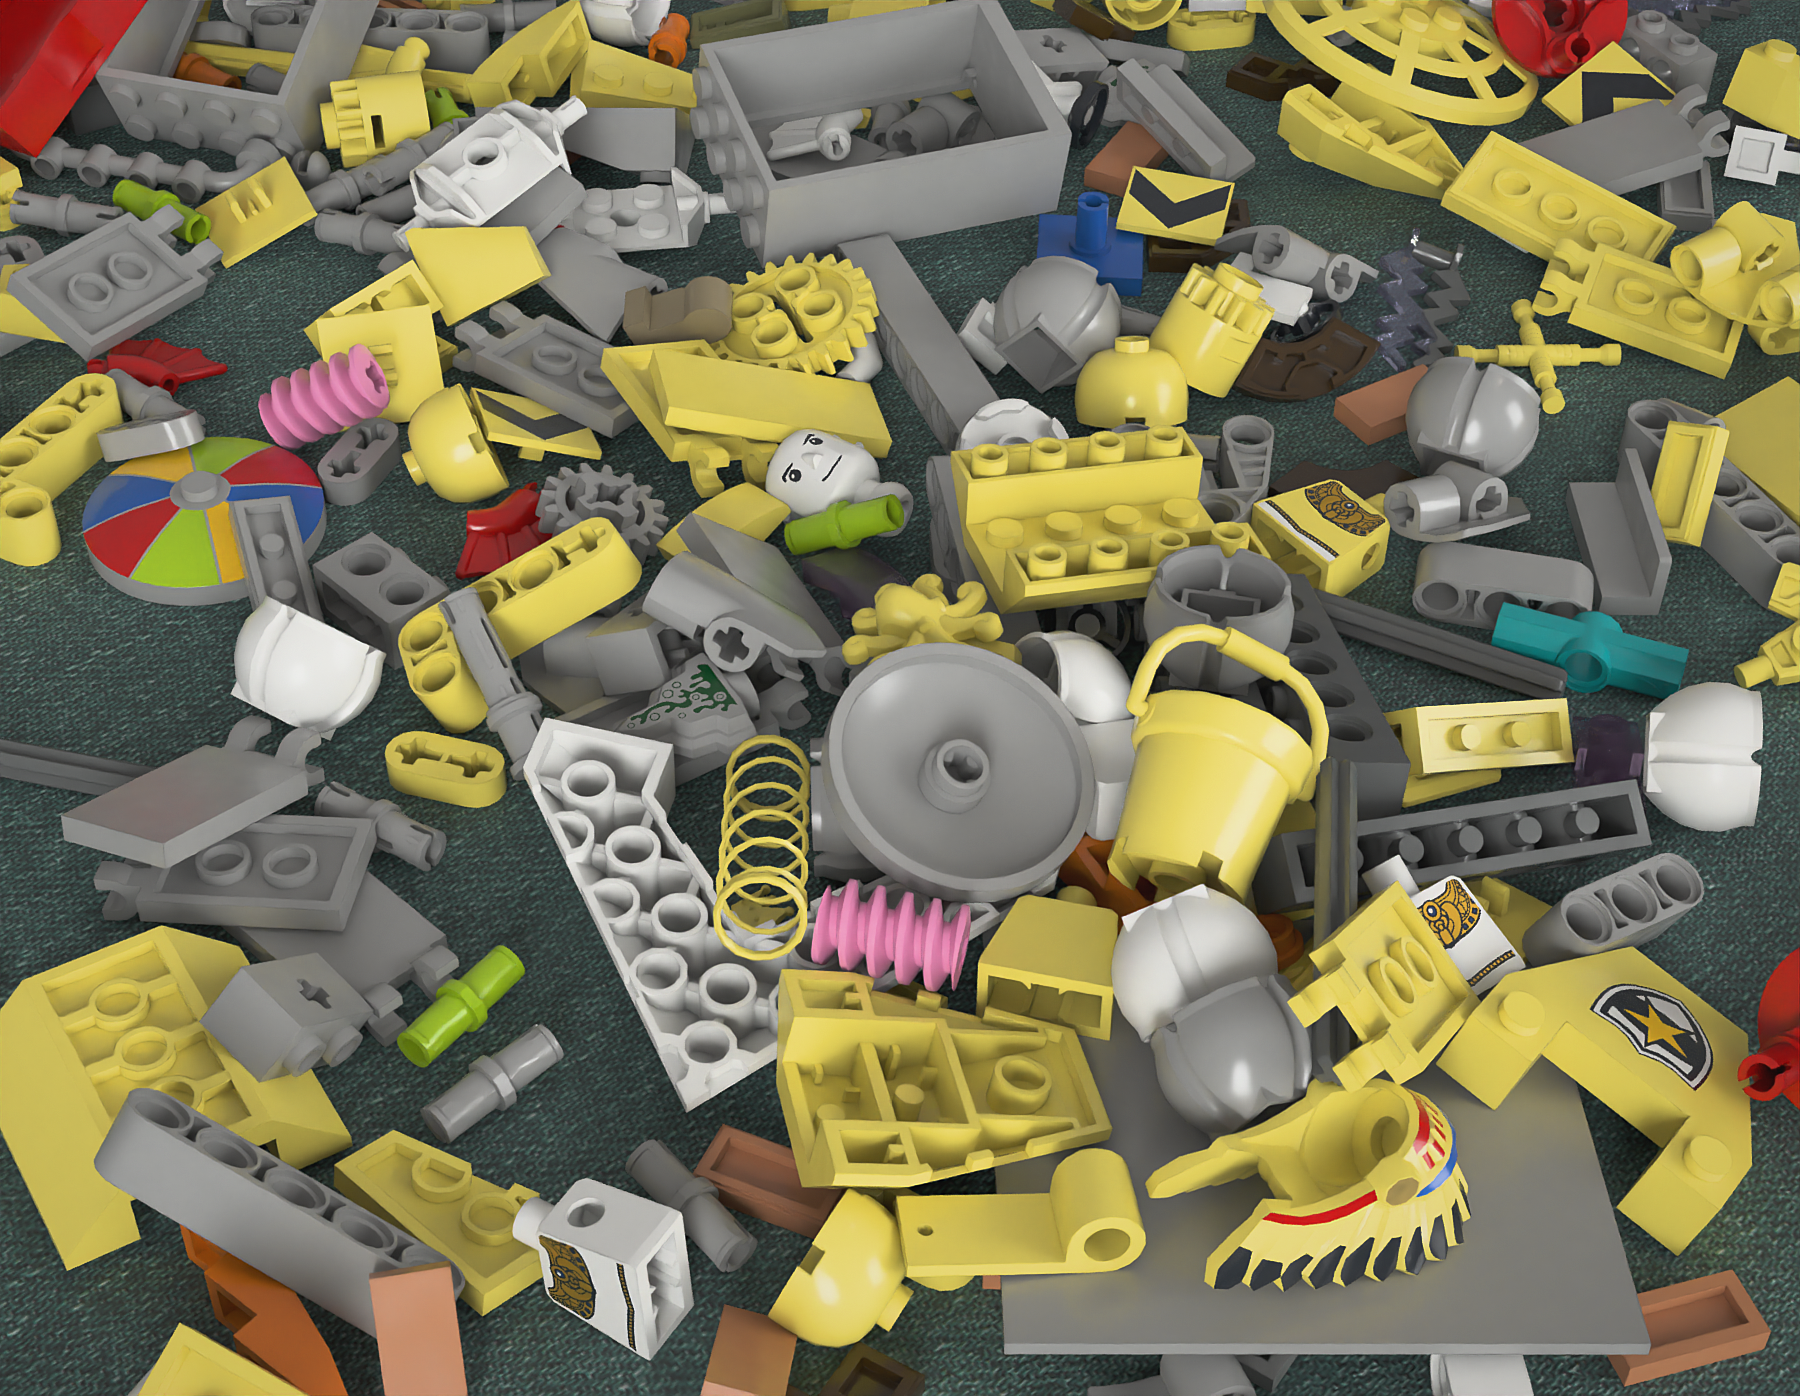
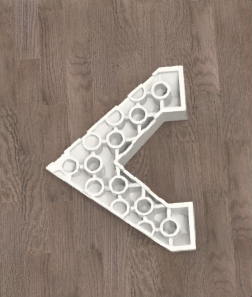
M545 717L523 766L524 777L687 1113L777 1058L779 977L782 969L848 972L843 971L840 967L838 949L826 965L814 964L811 958L814 927L822 897L810 902V911H807V928L801 942L788 954L773 960L752 961L735 955L721 943L714 930L713 908L717 900V894L713 889L712 878L687 842L682 844L667 823V817L676 796L673 744ZM1060 868L1042 884L1009 899L987 903H961L941 899L944 921L951 922L962 904L969 905L971 916L970 941L1003 921L1019 897L1025 895L1042 897L1054 890ZM888 875L864 886L858 880L859 900L867 903L877 885H882L886 887L888 908L895 909L905 892L908 891L914 894L916 914L923 916L935 898L912 890ZM844 887L833 891L832 895L839 897ZM723 909L721 910V924L727 936L739 946L753 951H769L784 945L795 935L799 926L798 923L789 931L776 935L753 934L738 927L724 914ZM771 919L755 928L773 929L786 925L792 919L776 925L774 920ZM865 955L853 973L870 977L867 971ZM894 961L882 978L874 979L873 990L886 992L899 984L895 976Z

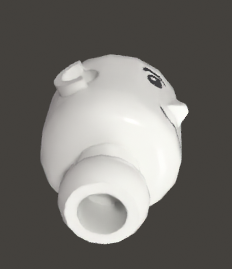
M815 429L797 430L782 441L769 463L765 482L766 493L789 506L791 513L783 520L785 524L795 519L825 512L832 503L846 500L856 504L889 494H894L900 500L904 511V523L901 528H897L898 530L878 534V536L892 537L898 535L903 531L910 519L913 510V496L910 491L898 482L880 483L878 464L872 455L864 449L861 442L852 444L842 440L835 434L832 436Z

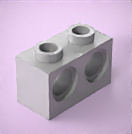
M1645 10L1637 15L1627 17L1626 27L1618 44L1623 50L1676 94L1680 90L1698 83L1707 93L1708 97L1718 56L1716 52L1701 43L1695 35L1685 32L1669 21L1661 12ZM1703 103V104H1701V105H1696V106H1694L1692 109H1696V108L1705 106L1706 103Z
M373 532L312 565L321 612L356 640L386 653L384 662L394 670L404 665L398 647V637L402 628L414 616L451 594L447 585L439 577L430 576L414 564L402 549L398 547L393 548Z

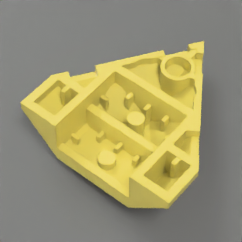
M1367 63L1368 66L1378 70L1372 64ZM1341 82L1331 99H1328L1311 84H1306L1289 90L1282 100L1277 134L1289 142L1291 152L1304 161L1314 162L1317 165L1375 187L1440 200L1443 199L1444 193L1463 169L1460 162L1429 121L1418 119L1411 112L1364 94L1344 82Z

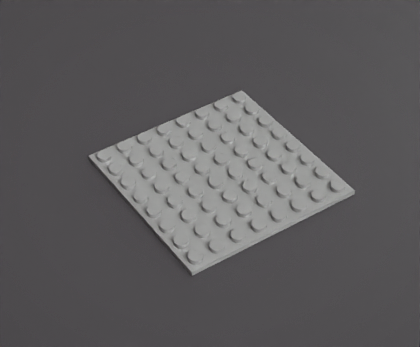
M1314 920L1292 921L1294 928L1302 934L1305 945L1314 935ZM1003 921L982 933L983 951ZM1528 961L1527 963H1525L1526 967L1522 970H1527L1534 967ZM1496 985L1477 995L1479 1000L1482 1002ZM1115 996L1110 1040L1077 1035L1113 1128L1109 1140L994 1167L996 1194L1049 1193L1052 1176L1057 1166L1066 1157L1087 1148L1111 1150L1120 1155L1128 1165L1146 1237V1245L1141 1255L1131 1264L1118 1270L1095 1273L1000 1275L1004 1354L1649 1355L1651 1341L1576 1081L1545 1056L1541 1055L1498 1108L1492 1110L1436 1065V1062L1458 1031L1423 1072L1400 1084L1429 1098L1447 1115L1456 1131V1149L1458 1153L1456 1162L1468 1185L1467 1200L1471 1213V1218L1464 1221L1462 1226L1464 1243L1448 1247L1445 1260H1426L1418 1275H1409L1395 1269L1384 1281H1376L1363 1275L1346 1287L1330 1282L1318 1289H1314L1301 1279L1285 1292L1274 1282L1255 1291L1243 1282L1230 1289H1213L1204 1282L1207 1258L1234 1230L1252 1215L1254 1209L1263 1198L1275 1199L1268 1187V1183L1260 1177L1259 1172L1243 1180L1237 1178L1215 1187L1208 1185L1188 1193L1184 1191L1165 1198L1149 1197L1145 1182L1154 1171L1179 1156L1208 1149L1212 1142L1208 1134L1201 1132L1186 1122L1166 1100L1157 1081L1155 1056L1150 1048V1042L1144 1043V1041H1141L1138 1032L1122 1014ZM1361 1040L1358 1042V1046L1362 1044ZM1386 1069L1373 1077L1395 1082Z

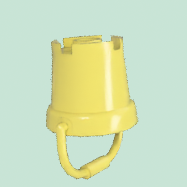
M1203 623L1174 627L1153 641L1139 664L1126 701L1127 710L1135 715L1131 731L1135 758L1116 837L1107 860L1110 873L1123 885L1134 891L1141 875L1158 887L1154 901L1160 902L1204 883L1206 887L1232 897L1242 905H1245L1254 876L1285 806L1293 804L1296 799L1310 801L1316 791V776L1320 772V763L1326 758L1329 727L1323 703L1309 680L1289 665V657L1232 627H1227L1223 630ZM1203 641L1216 645L1218 652L1275 682L1281 679L1296 691L1308 712L1312 729L1310 747L1287 724L1270 713L1236 699L1203 691L1168 690L1148 695L1156 669L1166 653L1181 643Z

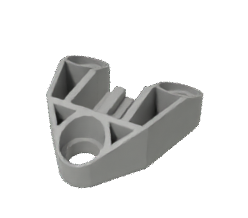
M1239 415L1228 419L1222 426L1219 453L1222 489L1217 488L1212 470L1205 471L1202 464L1198 500L1214 524L1220 522H1248L1250 525L1253 504L1267 499L1274 428L1263 418L1253 415ZM1127 423L1113 428L1111 432L1144 431L1150 427L1137 423ZM1237 441H1247L1254 445H1244Z

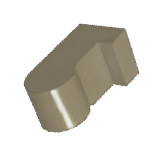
M702 276L691 280L685 288L680 287L654 296L650 294L646 286L625 292L623 329L635 346L705 339L708 344L717 342L725 338L731 330L733 303L731 286L718 277Z

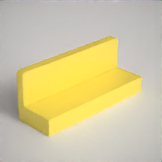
M1567 698L1425 706L1383 713L1391 728L1401 727L1404 752L1411 762L1408 776L1558 765L1574 762Z

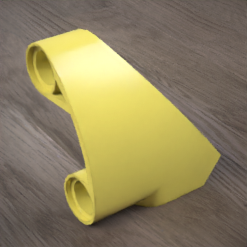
M1742 201L1724 212L1713 228L1675 246L1671 251L1670 264L1675 278L1696 299L1712 310L1729 319L1763 328H1783L1800 321V251L1795 222L1759 213L1748 201Z

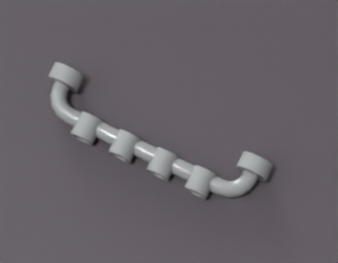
M55 136L49 139L37 158L9 149L17 157L30 161L35 173L48 180L56 179L65 167L77 169L80 179L87 185L96 188L104 186L111 175L121 176L124 179L134 180L152 190L155 189L158 183L172 185L173 193L183 202L190 204L197 203L205 191L223 193L282 158L274 145L258 138L250 139L244 144L236 156L237 170L231 172L211 171L205 163L199 160H189L184 166L168 164L151 152H142L137 158L120 156L113 149L103 144H95L90 150L72 148L66 141Z

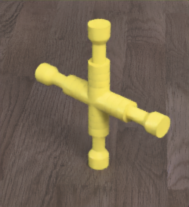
M1527 299L1517 300L1511 306L1514 321L1521 326L1519 337L1522 345H1496L1495 349H1475L1471 345L1455 346L1454 356L1470 357L1475 360V363H1495L1500 367H1530L1535 385L1542 390L1540 399L1543 410L1548 414H1556L1565 406L1562 392L1555 387L1557 377L1553 366H1579L1580 362H1600L1604 366H1619L1621 362L1620 344H1604L1599 348H1580L1579 344H1545L1540 326L1533 321L1535 311L1531 308L1532 303Z

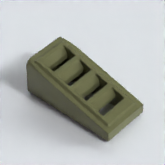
M749 0L692 13L690 22V43L692 49H700L701 44L792 29L784 0Z

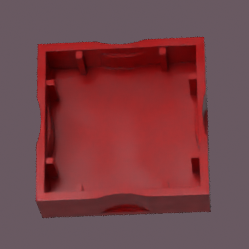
M0 0V146L37 158L148 0Z

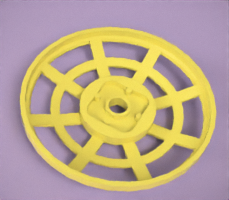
M1263 0L1267 15L1279 33L1311 62L1364 94L1400 109L1445 122L1492 126L1510 123L1521 118L1530 109L1537 95L1539 87L1537 75L1526 71L1508 56L1498 41L1493 22L1460 0H1354L1352 10L1345 11L1336 0H1317L1328 17L1309 24L1298 14L1289 0ZM1467 25H1469L1470 27H1472L1474 30H1476V31H1477L1478 33H1480L1482 36H1480L1479 34H1477V33H1475L1474 31L1470 30V29L1467 27ZM1345 30L1368 47L1394 59L1391 76L1355 59L1324 37ZM1466 40L1490 55L1486 59L1474 62L1462 46ZM1450 58H1452L1454 62L1444 61V60H1439V59H1450ZM1504 64L1523 81L1524 86L1517 93L1507 97L1496 98L1485 77L1496 73ZM1414 67L1443 76L1467 78L1479 99L1451 96L1412 85L1410 83Z

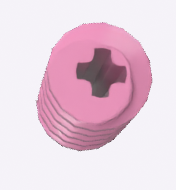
M357 344L349 349L348 356L342 352H337L330 356L329 364L318 360L311 364L309 371L299 368L291 373L290 379L284 376L274 379L271 385V394L264 393L260 396L258 408L261 419L274 441L286 450H296L305 445L306 442L313 443L318 441L325 434H335L342 430L344 426L352 427L362 422L364 418L372 419L382 413L383 409L387 408L390 396L385 375L373 354L366 346Z
M850 878L839 897L832 895L830 885L827 886L822 896L814 927L811 958L814 964L826 965L838 949L841 969L854 972L866 955L867 971L870 977L882 978L894 961L896 979L899 984L910 985L922 968L926 990L933 992L938 991L948 975L951 974L952 990L954 991L961 975L969 942L971 927L970 906L962 904L952 921L947 922L944 921L941 899L934 898L923 916L915 912L914 894L906 891L896 908L890 909L887 906L886 887L882 885H877L867 903L859 900L858 880Z

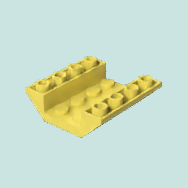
M1156 425L1148 430L1125 433L1100 431L1088 437L1060 440L1043 437L1034 440L1032 443L1004 446L981 444L973 449L951 451L950 462L964 546L1000 614L1147 597L1148 588L1156 576L1159 563L1168 555L1192 546L1219 545L1223 555L1227 558L1232 557L1237 549L1243 548L1271 559L1270 554L1248 522H1220L1214 524L1198 500L1203 456L1182 426Z
M161 925L22 980L1 1008L0 1131L67 1271L141 1239L131 1206V1201L136 1198L105 1180L95 1169L94 1158L129 1092L136 1088H150L176 1098L254 1145L266 1144L273 1156L297 1170L353 1146L348 1130L312 1069L298 1077H293L290 1074L259 1083L199 1022L242 966L250 965L240 946Z

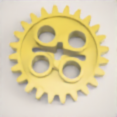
M809 253L802 263H796L793 256L790 255L786 258L782 267L776 268L770 261L766 263L765 273L761 275L748 271L746 273L748 283L745 285L730 284L733 292L731 330L725 338L711 343L709 346L723 360L815 375L816 372L823 370L833 375L836 373L833 364L835 361L852 362L854 360L850 350L851 347L860 348L868 345L864 333L876 331L877 327L873 318L880 315L876 304L878 300L870 279H866L863 268L853 269L850 259L847 258L837 264L834 255L828 254L817 263L814 253ZM774 302H777L783 310H776ZM797 334H804L807 343L803 342Z

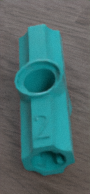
M1503 602L1491 641L1492 646L1565 669L1568 672L1566 687L1576 692H1597L1606 685L1664 700L1679 691L1689 655V649L1623 633L1619 623L1611 616L1602 612L1586 611L1577 614L1572 619L1506 602Z

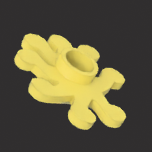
M924 574L913 583L912 587L896 583H889L880 587L874 596L875 609L871 607L862 608L853 615L852 626L857 635L848 638L842 645V655L845 662L849 665H858L865 662L869 657H874L868 663L870 665L890 652L917 644L943 642L968 645L961 641L973 637L984 643L992 642L1001 636L1003 628L997 614L993 612L977 614L988 599L983 584L977 581L965 582L957 589L958 603L949 605L947 598L942 593L944 588L942 579L936 574Z

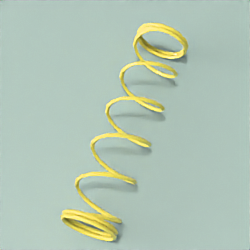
M757 735L743 741L731 753L726 766V790L723 795L724 815L721 821L722 841L719 847L720 869L716 877L717 900L713 908L714 930L726 948L735 955L752 961L773 960L788 954L801 942L807 928L808 901L807 891L804 886L808 879V862L805 856L809 850V838L806 828L810 822L809 807L807 805L810 797V764L802 749L791 740L777 735ZM774 743L788 748L798 757L803 769L788 759L769 756L756 758L742 765L733 774L737 758L746 749L758 744ZM769 762L787 765L798 773L803 782L799 792L789 785L776 782L757 783L738 792L735 786V782L746 770L757 764ZM775 788L784 790L793 797L789 801L777 806H761L749 802L744 796L755 790ZM737 805L746 815L735 821L732 810ZM794 808V809H793L791 812H789V813H788V812H785V811H787V810H790V809ZM801 810L803 812L802 823L794 817ZM752 818L766 822L788 820L797 827L798 832L787 840L770 836L752 838L747 836L739 826ZM735 832L746 842L733 849L729 839ZM802 836V849L800 850L793 843ZM752 845L759 848L772 849L785 847L793 852L797 859L784 868L772 866L753 867L745 863L737 854ZM734 860L745 871L731 878L727 867ZM801 864V878L798 879L790 872ZM779 875L784 876L785 878H787L788 880H790L791 882H793L796 887H794V886H793L790 882H788L786 879L781 878V877H778V876H779ZM723 878H724L725 881H726V885H725L724 887H723ZM750 883H768L782 888L788 894L775 899L757 898L744 892L741 887ZM734 891L740 897L755 904L777 905L794 899L799 910L796 917L784 926L773 929L755 928L742 922L730 910L726 899ZM723 909L724 914L738 927L753 934L776 935L789 931L798 923L799 926L795 935L784 945L769 951H753L739 946L727 936L721 924V910Z

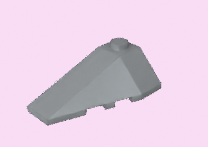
M475 107V117L484 116L495 107ZM533 107V108H535V109H537V110H540V111H541L543 108H545V109H547L550 113H552V112H553L554 110H556L558 107ZM586 107L587 114L565 129L564 134L561 136L566 150L640 175V183L671 184V167H677L684 174H687L695 141L690 115L677 108Z

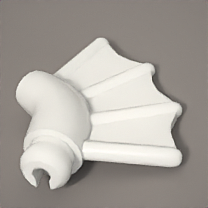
M856 109L785 122L775 131L769 133V139L772 140L773 145L766 154L767 159L775 161L818 150L831 161L845 159L851 150L850 133L863 120L862 110Z

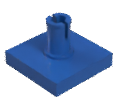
M1100 192L1082 193L1078 197L1077 216L1039 214L1037 258L1065 256L1080 260L1099 271L1096 278L1098 285L1102 286L1106 283H1111L1118 295L1141 297L1143 234L1116 229L1118 218L1108 217L1109 199L1105 194Z

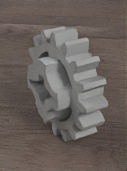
M587 463L580 464L577 474L564 466L560 468L557 478L548 476L544 488L541 490L535 515L541 517L538 525L539 532L553 533L552 538L589 518L603 517L609 519L641 566L644 565L647 555L656 556L658 552L656 544L663 538L668 517L662 515L665 503L662 500L650 499L653 490L650 485L637 487L632 482L634 475L629 472L620 478L613 475L612 468L609 465H604L601 472H595Z

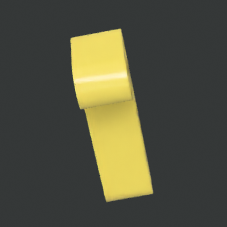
M92 373L75 377L0 438L1 559L22 566H38L48 563L60 553L62 543L52 501L104 457L96 433L105 428L124 423L116 383L109 376Z
M593 517L578 523L465 588L474 587L477 589L485 611L511 660L625 596L639 582L642 575V566L610 520L603 517ZM438 602L420 612L405 624L398 637V647L413 692L446 731L453 734L464 733L482 723L486 718V712L489 708L457 645L450 626H448L438 608L440 603Z

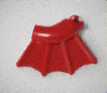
M160 338L142 341L126 339L109 349L106 360L91 359L87 363L88 374L98 373L105 375L112 369H121L146 386H159L167 390L171 395L175 394L179 384L222 375L228 370L226 364L217 363L204 357L200 348L175 347L162 341Z
M536 482L528 483L522 489L516 490L495 507L467 511L466 542L455 571L457 579L463 580L469 577L486 576L552 538L553 533H542L538 530L541 517L536 516L535 511L541 491L539 494L536 493Z

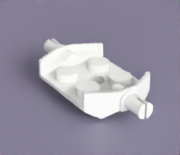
M573 95L552 113L545 108L541 111L516 99L501 103L409 172L410 182L417 203L413 207L416 217L392 233V237L397 245L405 252L409 251L410 245L405 232L412 228L480 227L559 165L571 175L561 136L564 134L565 129L587 114V109L582 101ZM482 157L495 158L488 164L474 165Z
M671 167L672 185L643 184L629 189L606 190L603 188H592L586 190L588 197L559 225L609 245L616 253L695 246L698 243L704 224L710 223V215L737 212L729 211L723 193L708 194L707 191L702 192L700 185L677 167Z

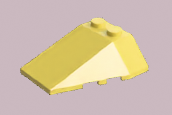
M781 970L778 991L776 1086L802 1188L849 1189L850 1187L854 1189H888L910 1187L1109 1140L1113 1128L1075 1029L986 1006L982 1017L939 1007L941 995L920 989L918 990L916 1000L872 989L875 978L853 972Z

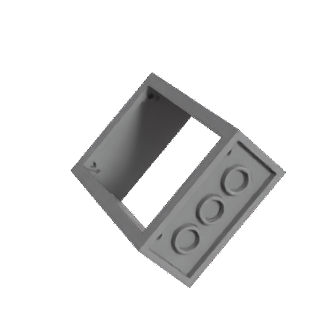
M148 0L95 74L98 83L128 135L143 141L157 139L174 142L189 149L204 147L221 150L232 156H237L248 140L258 138L274 145L281 154V157L285 156L290 165L294 155L304 149H308L312 153L315 151L319 152L324 140L320 103L332 102L330 82L348 80L379 0H317L278 96L172 78L206 0Z
M956 0L700 45L699 67L694 68L692 71L693 87L697 96V106L690 110L692 131L696 139H703L706 145V155L710 171L713 175L719 174L723 182V194L729 211L737 212L744 245L748 249H754L762 268H765L766 263L770 261L775 266L782 265L790 255L793 256L795 262L804 260L809 253H814L815 258L832 254L835 244L888 234L894 242L1057 210L1072 132L998 0ZM970 89L997 140L776 181L752 132V128Z

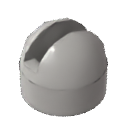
M304 149L295 154L290 163L304 191H308L328 181L329 174L332 173L328 159L318 151L312 153L310 150Z

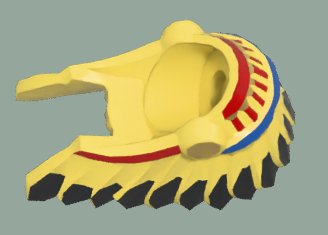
M1314 1078L1308 1084L1306 1097L1286 1110L1242 1132L1218 1137L1208 1149L1179 1156L1154 1171L1145 1182L1150 1198L1171 1197L1184 1191L1188 1193L1208 1185L1215 1187L1237 1178L1243 1180L1258 1172L1260 1177L1268 1183V1187L1271 1189L1275 1199L1263 1198L1254 1209L1252 1215L1234 1230L1207 1258L1204 1282L1213 1289H1230L1243 1282L1255 1291L1274 1282L1285 1292L1301 1279L1314 1289H1318L1330 1282L1346 1287L1363 1275L1376 1281H1384L1395 1269L1409 1275H1418L1426 1260H1445L1448 1247L1464 1243L1463 1222L1471 1218L1467 1200L1468 1185L1456 1162L1458 1153L1456 1149V1131L1447 1115L1425 1095L1395 1082L1380 1078L1370 1079L1361 1089L1352 1094L1348 1093L1344 1085L1338 1086L1333 1081L1321 1083Z

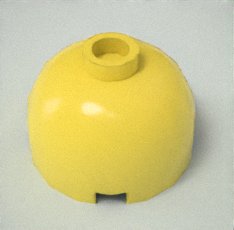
M1121 336L1115 338V348L1105 349L1093 355L1084 364L1077 378L1075 408L1079 423L1113 429L1119 425L1126 424V422L1145 421V426L1151 428L1156 425L1173 426L1187 420L1189 393L1186 376L1179 362L1164 350L1149 348L1148 337Z
M460 383L451 388L447 387L436 392L419 405L411 416L407 430L412 450L402 454L407 469L417 486L428 482L438 496L454 503L478 502L493 497L509 488V481L492 442L486 439L475 408Z
M849 1187L812 1242L813 1245L799 1267L797 1266L767 1316L780 1326L798 1335V1338L815 1346L840 1348L854 1344L871 1331L875 1323L889 1332L914 1292L901 1283L906 1275L896 1217L878 1201L867 1194L863 1195L856 1189Z

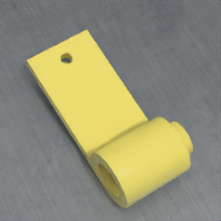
M1087 1148L1066 1157L1057 1166L1052 1176L1049 1193L896 1196L895 1211L906 1277L1107 1272L1118 1270L1131 1264L1141 1255L1146 1245L1145 1231L1128 1165L1120 1155L1106 1149Z

